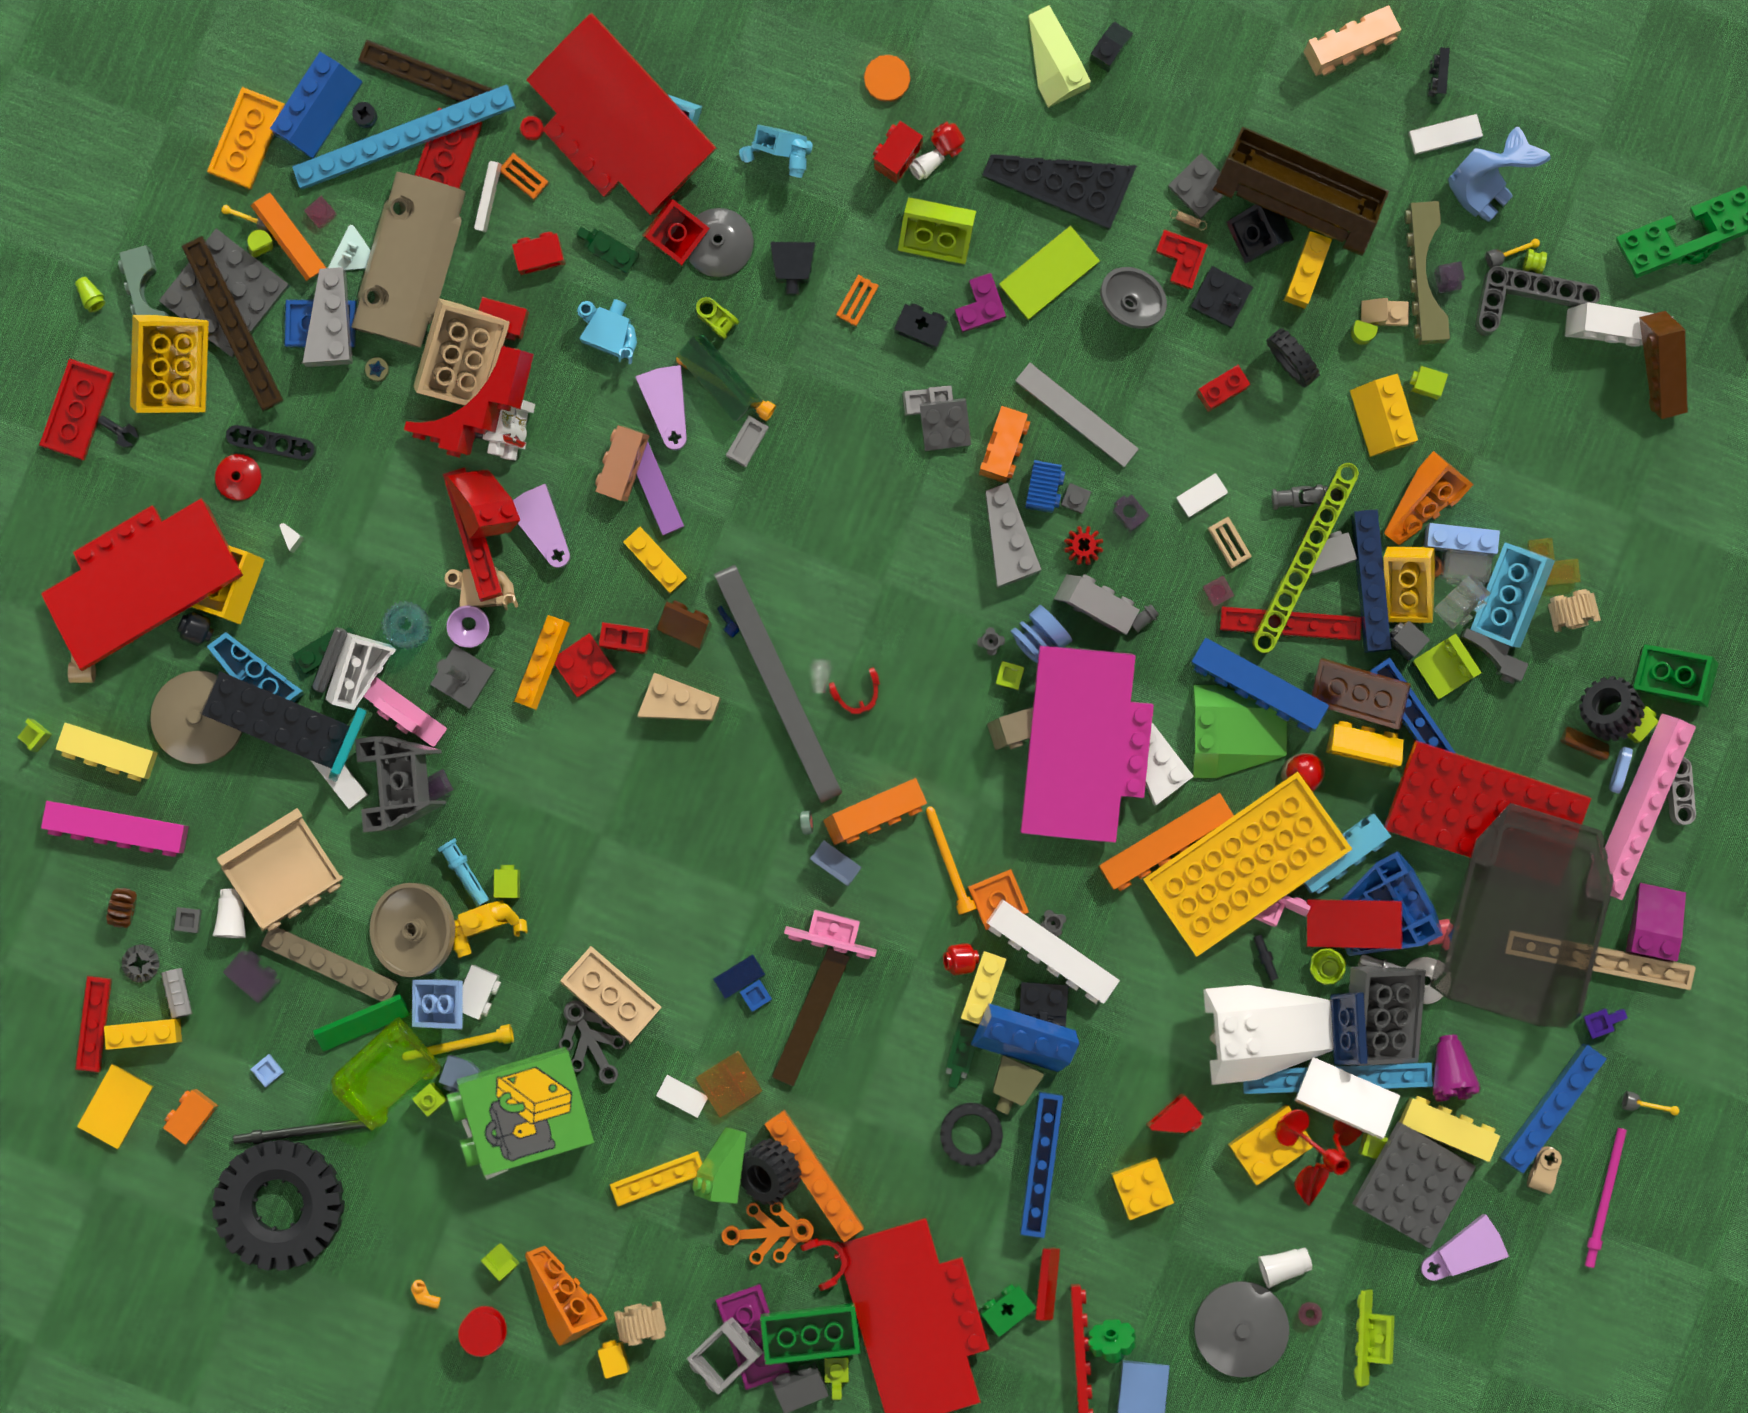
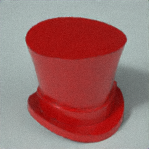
M480 1306L473 1309L459 1327L460 1344L466 1352L477 1357L487 1356L499 1349L507 1336V1324L503 1315L491 1306Z

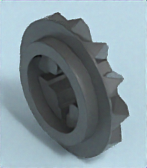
M135 945L127 949L122 957L121 968L125 976L131 980L145 982L156 975L159 969V957L151 947ZM138 955L141 960L149 961V963L142 966V973L139 967L131 966V964L137 962Z

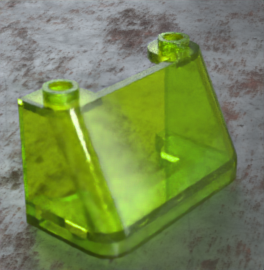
M399 1017L387 1025L334 1074L331 1079L332 1093L372 1131L375 1127H381L388 1120V1108L421 1078L423 1080H433L440 1073L441 1064Z

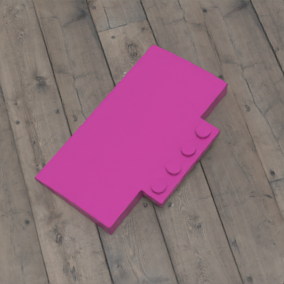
M1039 646L1021 833L1116 842L1121 796L1144 798L1154 704L1131 702L1136 655Z

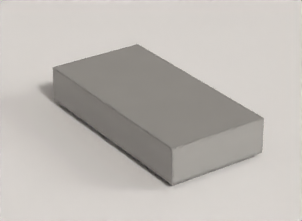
M748 416L726 457L746 468L769 427Z

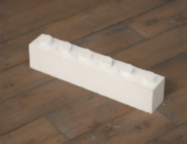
M1003 899L986 922L990 925L988 930L998 937L1002 934L1010 939L1008 944L1017 950H1020L1021 947L1029 952L1027 957L1037 964L1043 961L1048 965L1046 970L1056 977L1060 974L1066 977L1068 980L1065 983L1076 991L1079 987L1087 992L1085 997L1095 1004L1098 1001L1104 1004L1120 981Z

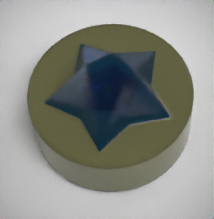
M372 358L366 363L365 373L372 381L380 382L387 378L389 366L381 358Z

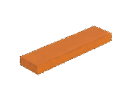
M271 193L266 194L250 205L306 281L319 274V269L326 268Z

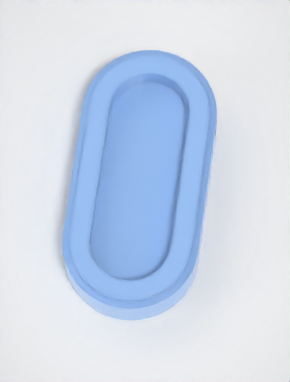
M1622 747L1618 754L1609 789L1612 792L1619 794L1622 790L1633 750L1631 748Z

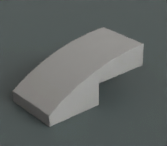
M951 386L929 387L924 390L904 391L902 393L905 416L921 414L919 404L953 400Z

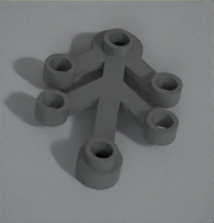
M578 1000L569 1002L564 1008V1016L568 1023L564 1036L559 1041V1047L562 1048L563 1040L567 1039L571 1043L567 1050L569 1051L573 1048L574 1042L572 1037L576 1026H578L582 1034L575 1057L571 1063L573 1066L574 1061L579 1060L582 1066L580 1069H575L573 1066V1070L579 1072L584 1069V1057L589 1046L601 1069L599 1071L600 1080L606 1084L615 1082L618 1078V1070L615 1066L609 1065L597 1041L610 1044L615 1049H622L626 1045V1039L621 1035L613 1036L590 1029L586 1020L600 1023L606 1029L611 1028V1026L604 1025L603 1020L596 1013L587 1011L586 1005ZM575 1007L580 1010V1015L577 1017L572 1015V1009ZM616 1038L623 1040L622 1046L618 1047L615 1045L614 1041ZM606 1070L613 1071L614 1075L612 1078L609 1079L605 1076Z

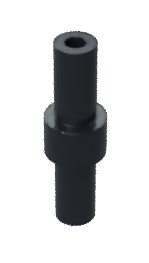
M1262 934L1253 937L1259 952L1258 959L1260 964L1264 965L1270 982L1278 979L1279 977L1272 962L1274 958L1271 951L1268 952Z

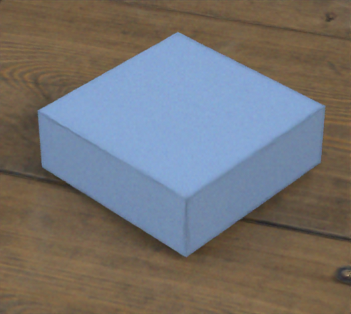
M270 1054L250 1069L264 1087L270 1085L284 1073L283 1069Z

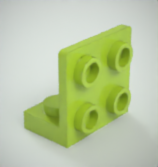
M1457 634L1450 636L1413 660V663L1437 699L1444 697L1468 680L1481 674V671Z

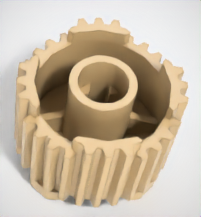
M1587 589L1575 591L1573 596L1568 598L1564 597V595L1550 598L1551 603L1548 604L1554 632H1561V627L1565 626L1571 630L1588 626V621L1592 619L1595 622L1601 621L1594 593H1590Z
M660 1301L652 1302L650 1307L640 1303L626 1306L624 1308L625 1312H614L619 1339L623 1343H628L629 1346L642 1343V1339L646 1337H651V1340L665 1337L666 1327Z

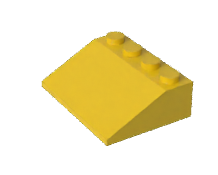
M133 315L130 406L136 413L205 412L208 320L160 315Z

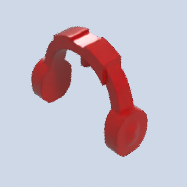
M875 668L869 669L874 693L871 701L866 706H864L863 700L859 702L861 708H852L845 704L834 682L828 685L834 701L838 700L840 705L852 714H861V712L869 711L876 705L878 685H880L879 676Z
M815 1238L800 1245L801 1250L805 1251L820 1245H828L839 1252L834 1255L835 1259L841 1257L842 1266L838 1274L818 1285L819 1290L823 1291L838 1283L837 1280L849 1266V1259L845 1253V1248L838 1241L818 1240V1238Z

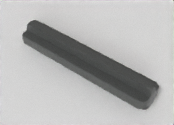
M337 627L333 632L312 685L313 689L317 692L323 693L327 688L347 637L345 629Z

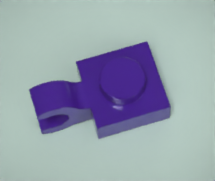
M1606 1008L1583 1016L1591 1039L1615 1031L1612 1024L1628 1018L1624 1009L1608 1014Z

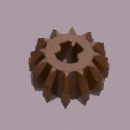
M116 888L112 891L106 916L109 925L118 928H127L131 925L137 901L135 891L126 888Z

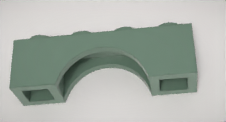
M144 245L120 252L121 260H118V265L121 273H125L127 282H124L127 295L132 297L133 304H130L132 315L169 316L164 311L150 308L145 299L146 283L157 272L151 249Z

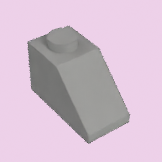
M1337 531L1329 535V539H1327L1310 576L1357 560L1349 533L1342 534L1341 531Z

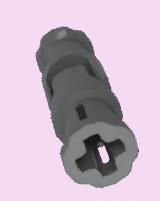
M1317 484L1314 487L1298 486L1283 491L1272 489L1273 510L1284 506H1293V508L1313 505V502L1319 505L1328 486ZM1339 489L1331 491V493H1335L1330 494L1332 500L1340 501L1342 499V493ZM1301 490V498L1303 500V503L1299 502V492Z

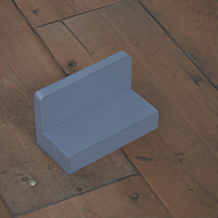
M824 840L810 858V860L847 886L850 885L862 868Z

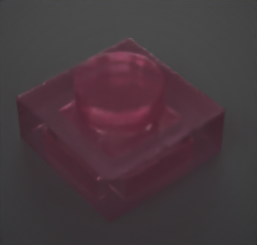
M322 196L304 210L319 229L337 216V213Z
M1224 576L1202 587L1213 608L1235 596Z

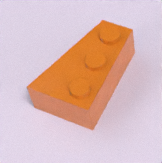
M1001 406L979 475L1006 483L1007 478L1012 479L1016 468L1015 465H1012L1014 456L1019 457L1023 444L1019 443L1021 435H1027L1030 422L1026 421L1028 414Z

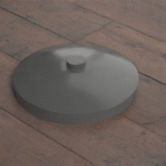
M1234 1281L1215 1288L1204 1298L1195 1316L1194 1335L1198 1349L1212 1367L1226 1375L1251 1377L1267 1371L1281 1358L1289 1339V1321L1283 1305L1268 1289L1252 1282Z

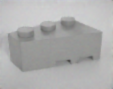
M1066 574L1054 599L1071 605L1079 613L1080 611L1092 617L1093 620L1118 633L1127 635L1139 612V609L1133 606L1134 602L1123 596L1121 599L1114 595L1115 591L1103 585L1101 588L1095 585L1096 580L1090 576L1083 574L1080 577Z

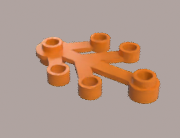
M780 1201L775 1204L781 1206V1211L778 1213L774 1212L772 1209L773 1205H770V1212L773 1215H779L789 1226L779 1227L761 1211L758 1203L752 1202L746 1208L747 1214L750 1217H755L766 1228L739 1230L736 1226H728L722 1232V1240L727 1245H735L740 1239L767 1238L757 1250H753L750 1253L749 1259L751 1263L757 1265L763 1261L764 1255L780 1237L790 1236L783 1247L776 1249L773 1253V1259L777 1263H782L798 1242H806L811 1239L814 1228L809 1220L793 1217L784 1209V1205ZM750 1206H756L758 1212L751 1214L749 1212ZM799 1226L806 1228L805 1234L801 1235L798 1233L797 1229ZM734 1231L736 1238L729 1239L727 1233ZM778 1251H782L785 1255L782 1260L776 1258ZM754 1253H759L761 1255V1260L754 1261L752 1259V1255Z

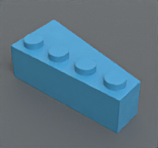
M225 632L207 646L228 675L292 702H295L304 695L300 688L292 684Z

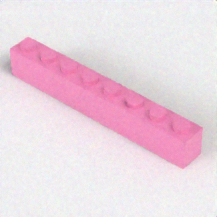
M1661 714L1588 887L1623 900L1696 726L1681 719Z

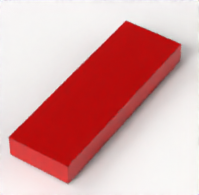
M1060 1248L1042 1249L1036 1320H1053Z

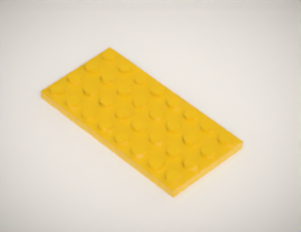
M1296 772L1143 880L1196 957H1198L1353 849L1299 772Z

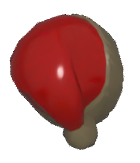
M1300 753L1289 758L1284 763L1281 778L1282 781H1285L1296 772H1299L1311 791L1314 792L1324 779L1325 767L1318 756L1310 753Z

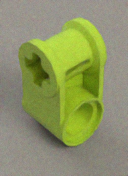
M709 297L701 298L696 305L698 317L724 340L727 338L726 334L735 324L738 325L740 323L734 315ZM704 304L712 305V313L708 315L703 314L700 311L701 306Z

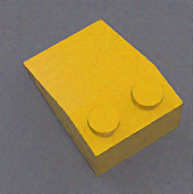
M1387 547L1384 554V579L1389 622L1433 623L1434 547Z

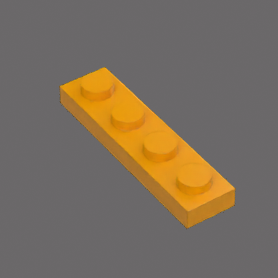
M550 615L547 616L514 702L537 710L570 625L569 622Z

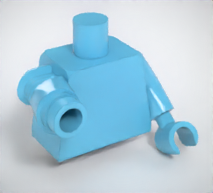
M757 125L752 145L742 147L739 154L741 161L744 162L754 160L753 151L759 152L760 150L773 155L789 157V175L802 178L803 173L806 171L805 157L812 151V142L807 141L806 136L791 131Z
M614 299L610 310H606L601 307L597 309L590 301L582 302L577 309L578 315L588 325L580 337L581 342L619 357V362L623 358H628V364H632L637 338L635 328L631 325L630 319L622 316L627 304Z

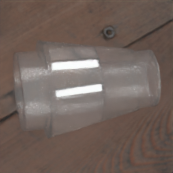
M812 659V664L809 665L812 692L826 693L833 667L830 666L831 660Z

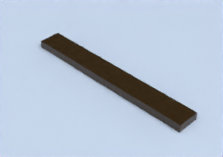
M200 236L182 245L181 247L262 411L264 412L284 402L204 237Z

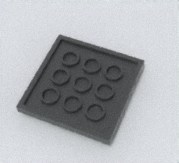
M215 229L206 240V243L252 334L290 285L218 229ZM188 263L159 301L180 318L208 320V339L233 358L235 354L190 263Z
M1398 1121L1352 1204L1430 1249L1476 1166Z

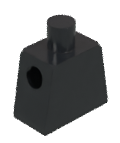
M771 242L776 282L786 283L785 295L798 296L799 283H809L815 254V242Z

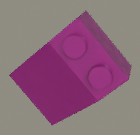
M1639 883L1625 952L1678 962L1683 935L1686 892Z

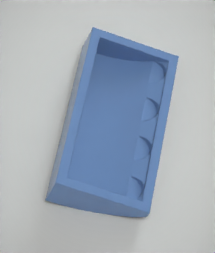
M1122 1360L1117 1413H1165L1169 1365Z

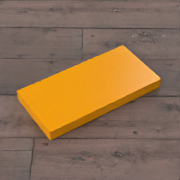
M242 87L207 172L251 190L274 136L270 127L285 104Z

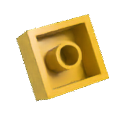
M1156 1157L1111 1173L1129 1220L1174 1203Z

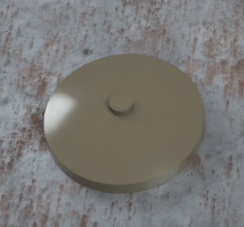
M191 671L180 674L169 680L155 697L151 709V727L154 737L167 754L179 761L189 764H207L217 761L234 749L243 734L242 731L200 714L217 677L216 674L204 671Z
M404 883L389 889L378 900L371 916L370 939L377 958L388 970L404 977L425 976L437 970L446 961L452 950L455 938L454 917L449 904L437 890L421 883Z

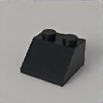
M1256 204L1226 222L1245 264L1270 254L1294 241L1283 216Z

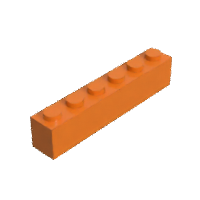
M1218 793L1100 864L1098 867L1112 890L1118 888L1119 891H1122L1131 885V879L1136 876L1141 879L1150 874L1152 866L1158 863L1159 867L1171 860L1170 856L1177 851L1180 854L1190 847L1192 842L1197 839L1200 840L1234 815L1222 795Z
M786 1110L765 1122V1126L775 1141L781 1142L782 1146L786 1145L789 1148L788 1150L795 1155L794 1158L798 1160V1168L801 1170L800 1178L843 1242L863 1230L864 1226Z

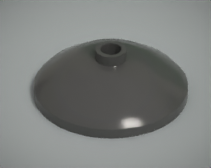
M724 208L709 209L697 215L696 218L710 229L689 255L690 263L698 271L711 277H727L740 271L748 263L754 246L752 231L746 220L738 213ZM716 236L722 237V241L720 243L714 242V238Z
M1120 267L1108 273L1101 284L1100 296L1105 309L1115 320L1125 326L1138 329L1149 328L1157 324L1165 314L1167 300L1164 290L1157 280L1145 271L1133 267Z

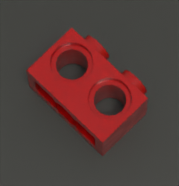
M1237 365L1200 387L1196 393L1206 410L1210 412L1248 389L1250 382L1240 366Z
M602 622L599 646L601 648L647 654L651 631L645 628Z

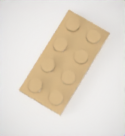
M592 946L560 980V983L629 1043L637 1037L662 1008Z

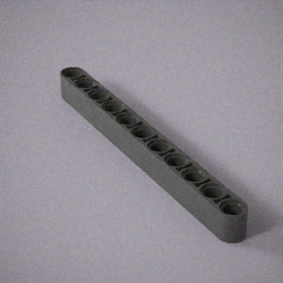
M734 564L715 573L714 576L821 803L843 794L736 565Z

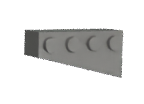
M343 267L319 269L303 364L306 367L353 364L347 277Z
M1008 483L987 490L985 496L996 586L998 589L1040 573L1041 567Z

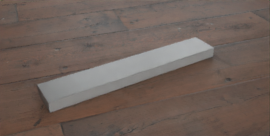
M1029 363L1015 380L1017 384L1123 468L1139 450L1033 364Z

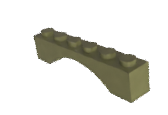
M1439 201L1411 203L1408 210H1405L1404 216L1405 224H1409L1410 231L1406 235L1407 247H1411V256H1408L1409 270H1413V279H1410L1411 293L1415 294V302H1412V314L1417 319V324L1414 325V338H1418L1419 345L1447 343L1450 339L1448 315L1434 299L1426 275L1428 247L1435 231L1441 224Z

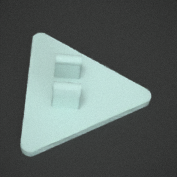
M353 225L348 226L329 268L343 267L344 270L366 269L371 250Z

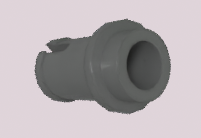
M1151 604L1148 607L1144 606L1145 609L1136 616L1132 624L1137 633L1151 621H1156V617L1159 616Z

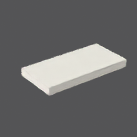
M1313 1057L1295 1101L1382 1140L1400 1095Z

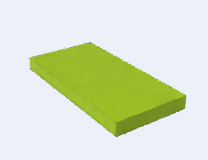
M1070 225L999 283V286L1027 320H1030L1096 266L1100 260Z

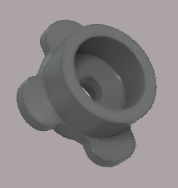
M990 627L986 629L983 637L978 638L977 644L979 647L985 648L989 655H995L998 647L1004 645L1005 638L995 633L994 628Z
M1046 910L1044 912V921L1040 926L1053 933V935L1060 936L1063 923L1066 922L1065 915H1058L1053 913L1052 910Z

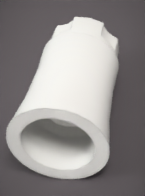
M235 889L220 890L218 912L213 932L214 937L246 938L244 903Z
M1306 1248L1258 1257L1261 1274L1268 1288L1312 1270V1262Z

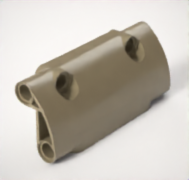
M396 172L389 199L383 207L358 293L359 303L351 328L421 348L427 326L432 322L460 229L461 217L459 215L465 198V191L430 179ZM396 202L401 207L398 215L393 211V205ZM370 291L375 295L373 303H369L367 300V295Z

